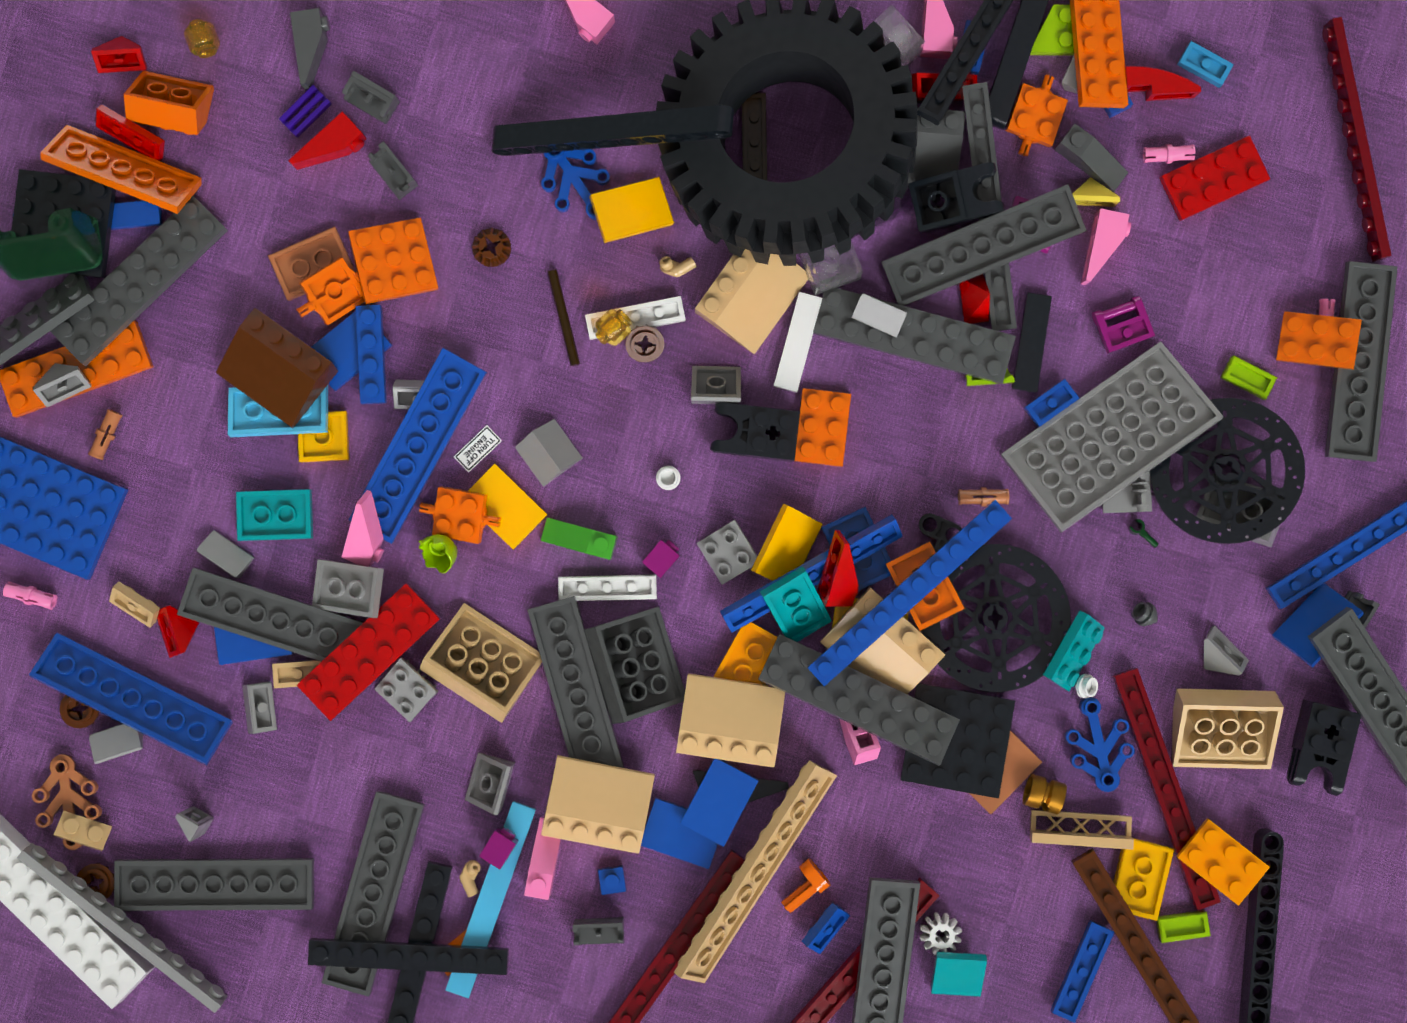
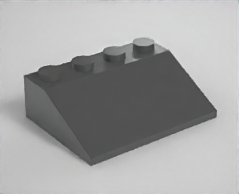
M947 110L938 126L917 115L916 161L913 173L908 172V183L959 169L965 111Z
M659 606L584 629L612 724L625 723L684 702V686Z

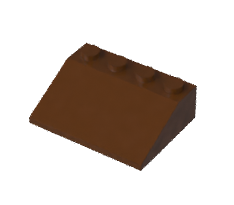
M254 308L239 326L216 374L288 426L294 428L337 374L338 369L330 360Z

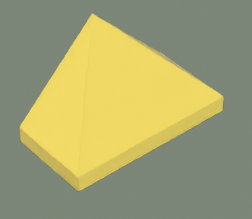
M1091 177L1072 193L1076 205L1114 207L1120 202V196Z

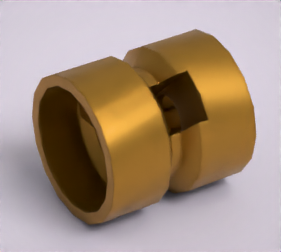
M1030 774L1023 792V805L1036 809L1042 806L1044 811L1057 815L1063 807L1067 786L1065 783L1051 780L1048 783L1045 777Z

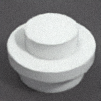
M673 466L660 468L656 474L657 484L664 490L675 489L680 483L679 471Z
M1082 674L1075 685L1078 696L1085 699L1095 696L1098 690V682L1092 675Z

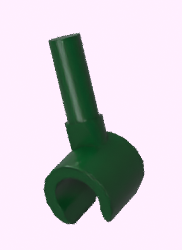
M1135 519V522L1140 525L1141 529L1136 531L1133 527L1129 526L1130 533L1133 535L1139 534L1154 548L1157 547L1159 543L1144 530V522L1140 519Z

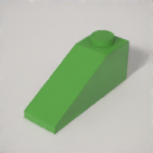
M547 517L541 541L612 560L618 536Z

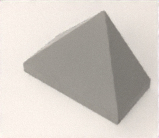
M55 363L34 385L33 391L44 405L49 407L92 387V385L78 366Z
M1214 625L1210 628L1204 639V669L1241 675L1249 660Z

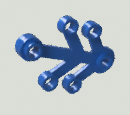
M591 149L561 151L556 155L551 152L543 153L548 160L545 177L541 181L544 191L553 192L556 189L554 177L557 164L563 170L559 196L555 200L556 209L559 212H566L570 208L568 198L572 183L586 204L588 217L592 220H597L595 214L591 212L593 209L590 201L591 193L580 178L595 180L599 185H606L610 181L609 172L605 169L593 170L572 166L567 159H579L586 165H593L597 160L596 153ZM592 154L594 157L591 161L585 160V155ZM602 173L607 175V179L604 181L598 179V176ZM546 181H552L553 186L546 188L544 186ZM562 200L567 202L564 208L558 207V203Z
M1093 697L1083 698L1080 701L1079 709L1083 715L1088 717L1094 744L1081 737V734L1075 729L1066 731L1065 740L1072 745L1076 744L1096 757L1099 768L1087 762L1086 757L1080 753L1073 754L1070 758V763L1073 767L1083 769L1094 776L1095 784L1100 790L1111 792L1120 783L1118 774L1125 760L1132 757L1135 753L1133 745L1127 742L1121 743L1118 747L1119 753L1109 766L1107 756L1120 735L1129 730V723L1121 718L1114 720L1113 728L1104 741L1098 717L1101 704ZM1090 703L1095 704V710L1089 712L1087 709ZM1119 722H1123L1125 725L1121 731L1117 729ZM1072 732H1075L1077 735L1074 741L1069 740V735ZM1129 746L1130 752L1124 755L1123 748ZM1080 756L1082 763L1075 765V758ZM1107 775H1110L1112 778L1109 784L1104 783V778Z

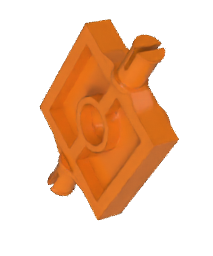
M1044 75L1041 88H1035L1025 83L1020 85L1005 131L1015 134L1023 140L1018 152L1019 155L1028 156L1031 144L1039 143L1049 148L1053 146L1068 102L1067 99L1054 95L1050 91L1054 80L1053 76Z
M340 257L299 282L306 293L308 302L297 308L296 311L303 318L314 310L320 315L325 325L333 323L355 309L356 306L365 302L358 272L351 270L343 257Z
M440 486L437 490V498L434 505L421 502L419 506L421 507L419 509L420 513L433 514L432 535L440 534L450 539L479 544L482 541V533L486 525L500 527L501 524L499 522L501 517L487 515L486 494Z

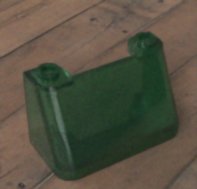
M72 208L54 211L48 219L49 232L16 238L15 232H2L0 229V268L9 278L23 281L94 269L102 261V248L97 218Z

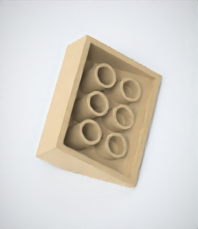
M745 249L741 257L733 254L696 306L695 313L755 355L811 275L797 263L796 266H784L777 254H770L768 265L757 263L751 251Z
M868 587L853 606L823 637L820 643L828 649L881 602L883 598L872 588ZM902 617L853 660L848 667L908 694L931 672L945 654Z
M464 603L423 658L420 670L502 723L542 664L539 651Z
M688 673L676 753L774 768L785 692L770 685Z
M1176 689L1173 706L1172 766L1271 769L1284 709L1275 691Z
M557 755L541 835L639 854L655 774Z

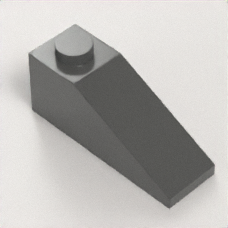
M319 8L290 12L300 84L306 91L314 83L328 41L327 31H330L329 19L327 16H324Z
M1074 124L1055 148L1057 153L1112 192L1117 189L1128 174V171L1095 137L1077 124Z

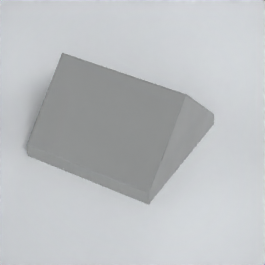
M692 366L691 404H716L719 402L740 404L741 367Z
M555 419L533 430L515 447L543 487L583 459Z
M478 753L465 800L493 815H498L503 807L515 762Z

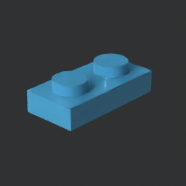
M1192 41L1187 45L1177 63L1178 66L1218 88L1223 85L1234 65Z

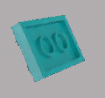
M312 490L236 492L237 541L313 539Z
M803 566L760 591L783 635L791 640L798 642L832 621Z
M1079 610L1043 676L1061 688L1070 691L1077 684L1079 673L1083 666L1090 661L1093 648L1101 641L1105 627L1087 613Z

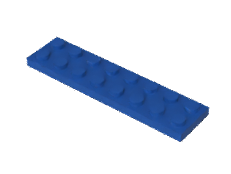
M442 348L363 494L366 490L372 492L383 538L391 544L395 541L487 374L486 371L445 348ZM354 510L348 519L349 521H352Z
M59 633L55 634L29 673L31 678L206 766L233 723L232 720Z

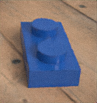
M1064 379L1024 409L1039 428L1080 398L1066 379Z
M832 902L824 910L816 924L808 930L802 942L808 948L821 954L851 915Z

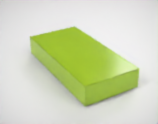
M1234 355L1230 357L1220 377L1263 400L1267 399L1277 377Z
M1205 910L1158 916L1157 928L1161 943L1211 936L1207 911Z

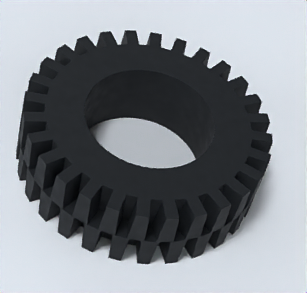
M746 0L737 4L739 22L731 25L722 11L712 17L714 36L711 39L699 28L690 36L692 56L679 49L673 59L677 77L665 74L661 84L665 101H657L656 111L726 105L734 108L735 115L748 98L766 87L785 82L808 83L830 92L849 112L853 120V128L845 148L837 159L821 172L806 179L793 182L766 181L748 174L738 167L726 153V138L659 143L658 146L662 154L660 158L679 204L683 205L688 218L695 227L701 224L706 237L716 245L723 239L730 253L741 257L744 250L747 249L751 251L755 262L767 265L770 254L779 255L784 266H796V254L808 253L812 263L824 261V248L835 245L839 255L851 250V237L858 233L864 241L873 235L875 219L880 217L886 222L894 212L895 196L902 199L908 188V172L913 173L917 146L916 91L912 92V75L908 65L901 67L900 50L894 41L885 46L883 29L874 21L864 30L861 12L851 6L848 7L843 17L839 18L835 0H821L817 12L811 11L808 0H793L792 10H783L780 0H765L766 13L755 15L750 1Z

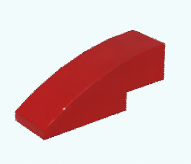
M1125 67L1127 92L1145 91L1146 101L1195 98L1201 92V86L1172 72L1149 67Z

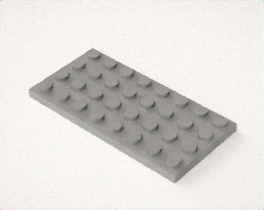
M1160 341L1001 454V457L1062 533L1218 423L1224 416Z

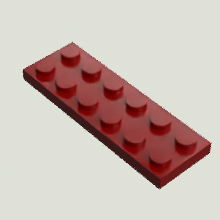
M406 583L379 608L378 618H368L296 686L332 721L441 618Z

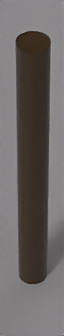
M556 269L548 271V277L570 365L576 366L580 364L558 272Z

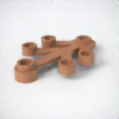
M61 754L52 759L50 763V776L41 788L35 789L32 793L34 802H45L50 797V791L59 781V793L45 812L36 816L35 822L41 828L53 823V817L62 805L63 811L75 814V804L84 811L85 817L91 820L99 818L102 814V809L99 805L92 804L71 788L70 779L81 786V792L84 795L89 796L98 791V783L95 780H89L75 769L74 759L69 755ZM60 763L65 765L64 771L59 769ZM88 783L93 786L92 792H89L86 788ZM39 791L44 793L43 799L38 797ZM91 808L96 810V816L90 814ZM43 815L48 819L46 824L41 820ZM63 839L64 846L69 850H76L83 846L78 843L71 844L69 840Z

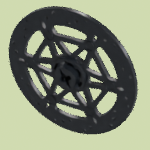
M1211 399L1210 401L1222 415L1223 411H1226L1227 417H1223L1218 422L1217 428L1175 452L1183 457L1184 487L1174 491L1171 486L1169 475L1170 456L1162 461L1161 465L1158 464L1150 470L1153 493L1165 515L1178 528L1193 537L1218 544H1237L1252 541L1276 529L1295 508L1305 481L1303 451L1293 430L1272 410L1245 399ZM1241 418L1253 422L1266 430L1270 437L1261 441L1233 427L1232 419ZM1224 433L1228 434L1231 449H1221ZM1234 435H1238L1254 443V445L1238 451ZM1217 436L1214 452L1198 447L1199 444L1209 438ZM1279 438L1282 439V440H1281L1280 442H1278V443L1275 442V440H1277V439H1279ZM1256 450L1262 451L1251 462H1248L1244 455ZM1276 450L1281 451L1285 463V479L1282 488L1272 485L1271 453ZM1196 452L1209 458L1203 464L1192 456L1191 453ZM1262 459H1265V480L1251 471V468ZM1189 461L1203 470L1192 482H1189L1188 477ZM1227 466H1230L1231 473L1223 475V469H1225ZM1240 466L1244 467L1245 472L1240 470ZM1209 469L1214 472V476L1210 475ZM1250 477L1263 486V489L1245 485ZM1203 479H1206L1210 485L1197 491L1192 490ZM1215 480L1218 481L1220 484H1224V486L1217 484ZM1215 490L1220 506L1217 507L1201 499L1199 496ZM1239 490L1256 494V497L1244 504L1236 505ZM1223 492L1233 493L1230 508L1225 506ZM1277 495L1284 497V500L1279 499ZM1179 498V501L1172 502L1174 499ZM1263 498L1273 503L1259 517L1239 524L1236 522L1237 513ZM1193 500L1220 514L1221 523L1214 524L1196 517L1184 507V504ZM1227 524L1231 526L1230 531L1227 530Z
M982 545L968 558V561H964L948 576L950 581L953 582L964 571L977 565H984L985 574L962 590L956 591L960 600L964 599L977 603L974 612L965 606V609L962 610L973 620L960 631L958 612L953 614L954 637L949 640H945L942 635L940 621L923 629L922 632L926 638L930 637V641L934 645L938 644V648L945 654L938 665L958 682L982 691H1011L1030 685L1043 676L1047 669V664H1050L1065 637L1063 632H1068L1071 626L1070 604L1058 576L1040 558L1026 550L1010 545ZM989 557L993 558V564L989 563ZM1006 563L1016 566L1029 573L1036 582L1027 587L999 573V564ZM991 579L995 580L998 596H989ZM1003 580L1020 588L1021 592L1005 598L1001 581ZM981 582H985L983 599L966 595V592ZM1047 583L1045 588H1040L1042 584ZM1027 595L1028 599L1018 609H1015L1011 602ZM1042 595L1047 596L1052 614L1051 630L1047 635L1039 631L1037 599ZM999 601L1007 605L1006 608L1009 612H1012L1013 616L1012 622H1009L1007 626L1009 629L1004 633H1001V629L1006 625L1008 615L1005 609L999 606ZM989 602L990 607L985 610L983 621L991 629L992 634L984 631V626L982 623L979 624L978 615L983 610L982 606ZM1029 605H1032L1033 612L1032 627L1018 617ZM993 606H996L998 615L1003 617L1002 620L998 621L997 630H995L993 621L988 620V616H991L994 611ZM1016 624H1020L1031 632V636L1015 633L1013 630ZM975 626L979 631V635L963 640L962 637ZM1009 636L1025 641L1023 645L1009 654L1006 653L1007 638ZM986 638L990 655L972 648L970 644ZM993 639H1002L1000 656L995 654L992 643ZM1045 641L1052 643V646L1046 645ZM1032 644L1041 648L1040 653L1028 664L1019 669L1007 671L1006 661ZM951 647L949 651L944 652L945 648ZM963 648L991 662L992 671L988 673L971 668L959 660L955 653ZM999 671L1001 672V675H1002V678H1001V679H998V672H999Z

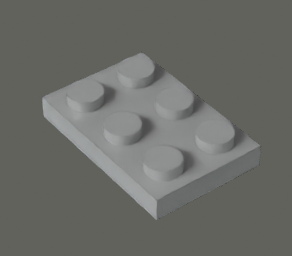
M318 559L312 606L327 611L378 618L384 569Z

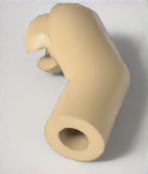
M665 256L659 262L661 271L673 277H681L697 267L692 257L679 263Z
M475 860L465 863L459 876L468 898L479 893L474 880L478 872H480L481 866Z

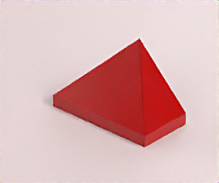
M123 36L91 50L98 73L147 70L141 46Z
M981 274L959 283L964 322L969 324L989 322L990 292L984 275Z
M170 605L161 608L157 617L169 658L186 651L199 624L195 620L177 615L178 610Z

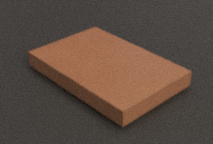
M332 227L268 255L288 301L306 294L299 282L340 257H343L348 267L356 272L336 227Z
M1010 731L999 799L969 794L989 814H992L1042 761Z

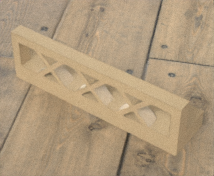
M1031 809L1030 840L1032 843L1133 850L1134 839L1131 837L1132 816L1060 811L1056 815L1044 810ZM1036 816H1047L1053 824L1046 830L1036 829ZM1052 817H1060V818L1055 821ZM1065 818H1073L1078 826L1069 832L1064 831L1058 824ZM1076 818L1084 820L1080 823ZM1091 819L1098 820L1103 825L1096 833H1089L1084 828V825ZM1102 820H1110L1106 825L1102 822ZM1115 821H1125V835H1114L1109 827ZM1057 827L1060 831H1054L1052 829ZM1082 828L1085 833L1077 831ZM1105 830H1107L1110 834H1102V833H1103Z

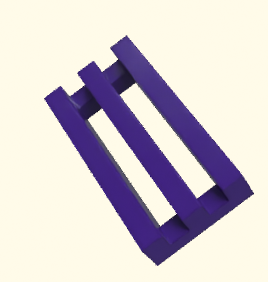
M312 85L279 120L298 138L332 103ZM316 94V96L290 122H288ZM322 100L323 102L295 129L294 126Z

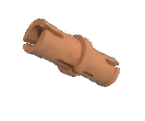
M107 409L100 428H97L95 431L97 435L88 455L100 460L104 459L111 440L114 441L116 437L114 433L123 416L122 414Z
M981 487L980 490H958L959 505L980 504L981 507H986L987 504L994 500L999 504H1009V489L998 490ZM973 496H994V498H973Z

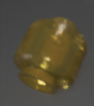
M195 19L184 30V38L189 51L193 55L200 58H209L216 54L220 46V39L211 22Z
M610 309L595 322L597 330L595 335L602 344L608 343L616 346L631 333L630 325L632 322L622 310Z

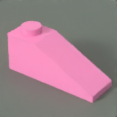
M565 0L579 30L578 34L585 41L590 42L592 40L598 45L614 25V14L596 0Z
M924 0L920 57L949 59L952 51L957 46L958 38L954 36V26L943 0Z
M1101 208L1095 213L1081 279L1082 285L1088 284L1095 277L1125 237H1128L1131 229V222H1128L1130 214Z
M366 490L356 503L342 558L357 565L371 567L374 561L378 563L382 557L384 549L381 546L384 538L372 492Z
M839 719L853 764L857 765L877 759L881 749L877 736Z
M540 817L524 896L549 900L552 893L561 839L541 835L544 818Z

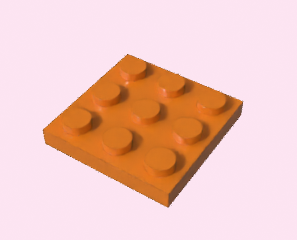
M421 217L348 231L365 304L438 290Z

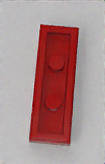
M102 104L96 108L97 128L145 156L158 161L163 159L165 140Z

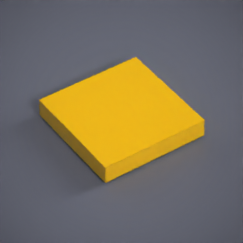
M347 411L328 412V433L298 434L299 462L349 460Z

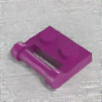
M1140 296L1133 297L1131 301L1101 312L1098 310L1092 312L1093 321L1098 328L1107 354L1155 336ZM1133 310L1136 312L1137 317L1107 327L1106 320Z

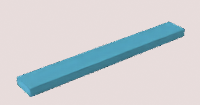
M515 801L512 802L504 827L515 833V838L519 841L501 869L490 864L462 942L463 946H488L535 815V808ZM452 972L445 990L469 999L478 974Z

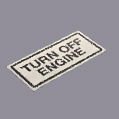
M486 425L454 458L469 473L502 440Z

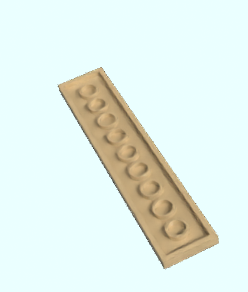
M810 760L801 768L799 777L794 785L787 790L785 799L773 812L772 819L767 827L760 832L757 843L746 854L744 863L734 873L732 882L727 890L720 895L718 904L706 917L705 924L700 932L693 937L688 951L679 959L678 966L674 971L678 977L701 983L706 982L837 777L836 774Z

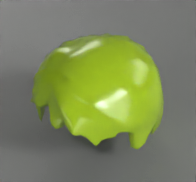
M435 534L419 540V549L423 550L422 555L423 559H425L426 567L437 568L440 573H446L453 566L458 550L449 537Z

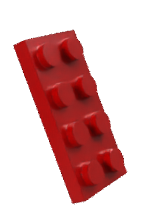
M1249 135L1164 174L1159 179L1179 221H1182L1269 181L1270 177Z

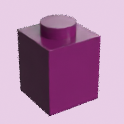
M669 539L666 543L660 540L642 563L658 577L662 578L680 557L676 553L679 548Z
M505 827L502 830L497 828L479 857L496 868L501 869L519 841L515 838L516 834Z

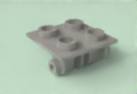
M1150 471L1102 504L1103 513L1152 512Z
M733 520L697 543L722 585L753 567L757 558V554L736 520Z
M401 657L374 690L411 722L439 691L436 689V685H433L428 679H424L426 677L425 674L421 676L419 669L416 671V668L409 663V660Z

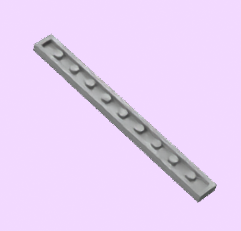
M31 843L18 855L17 859L211 1011L216 1013L227 998L221 987L205 979L202 972L191 968L180 955L168 950L161 940L153 938L142 925L134 923L126 917L123 910L107 902L104 895L93 891L82 878L70 873L63 863L51 858L44 848Z

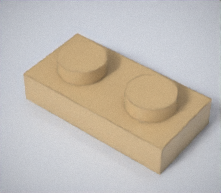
M119 581L112 587L109 602L149 628L156 622L160 607L156 606L153 601L144 598L136 593L133 588Z
M311 660L272 664L274 688L297 687L296 685L322 661Z
M63 811L53 836L103 851L112 826Z

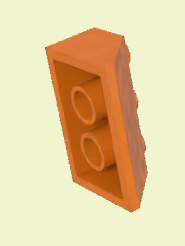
M142 71L124 93L126 118L141 125L147 124L164 130H175L188 135H198L207 123L214 86Z

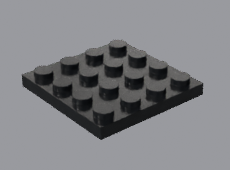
M19 169L7 266L105 279L116 189L83 176Z
M918 683L914 698L956 717L960 721L941 765L938 766L905 750L900 780L999 799L1015 700Z

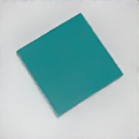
M936 952L931 994L981 997L987 956L985 954Z

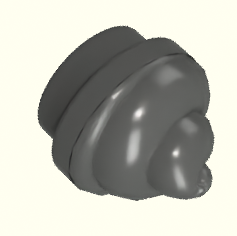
M1149 602L1138 603L1132 611V617L1140 626L1152 625L1158 621L1157 610Z

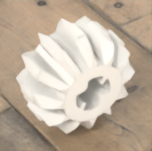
M935 912V920L933 921L927 916L925 920L928 926L920 925V929L925 933L919 936L921 941H926L924 944L925 949L932 948L934 955L940 949L942 952H947L949 947L952 951H955L956 947L953 942L961 943V938L957 935L962 932V929L956 926L957 920L955 918L949 920L948 913H944L940 919L938 912ZM940 930L944 932L945 936L941 938L936 932Z

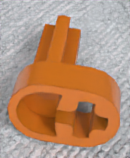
M810 858L799 866L801 872L808 880L781 901L784 908L790 913L817 891L822 893L831 885L827 877Z

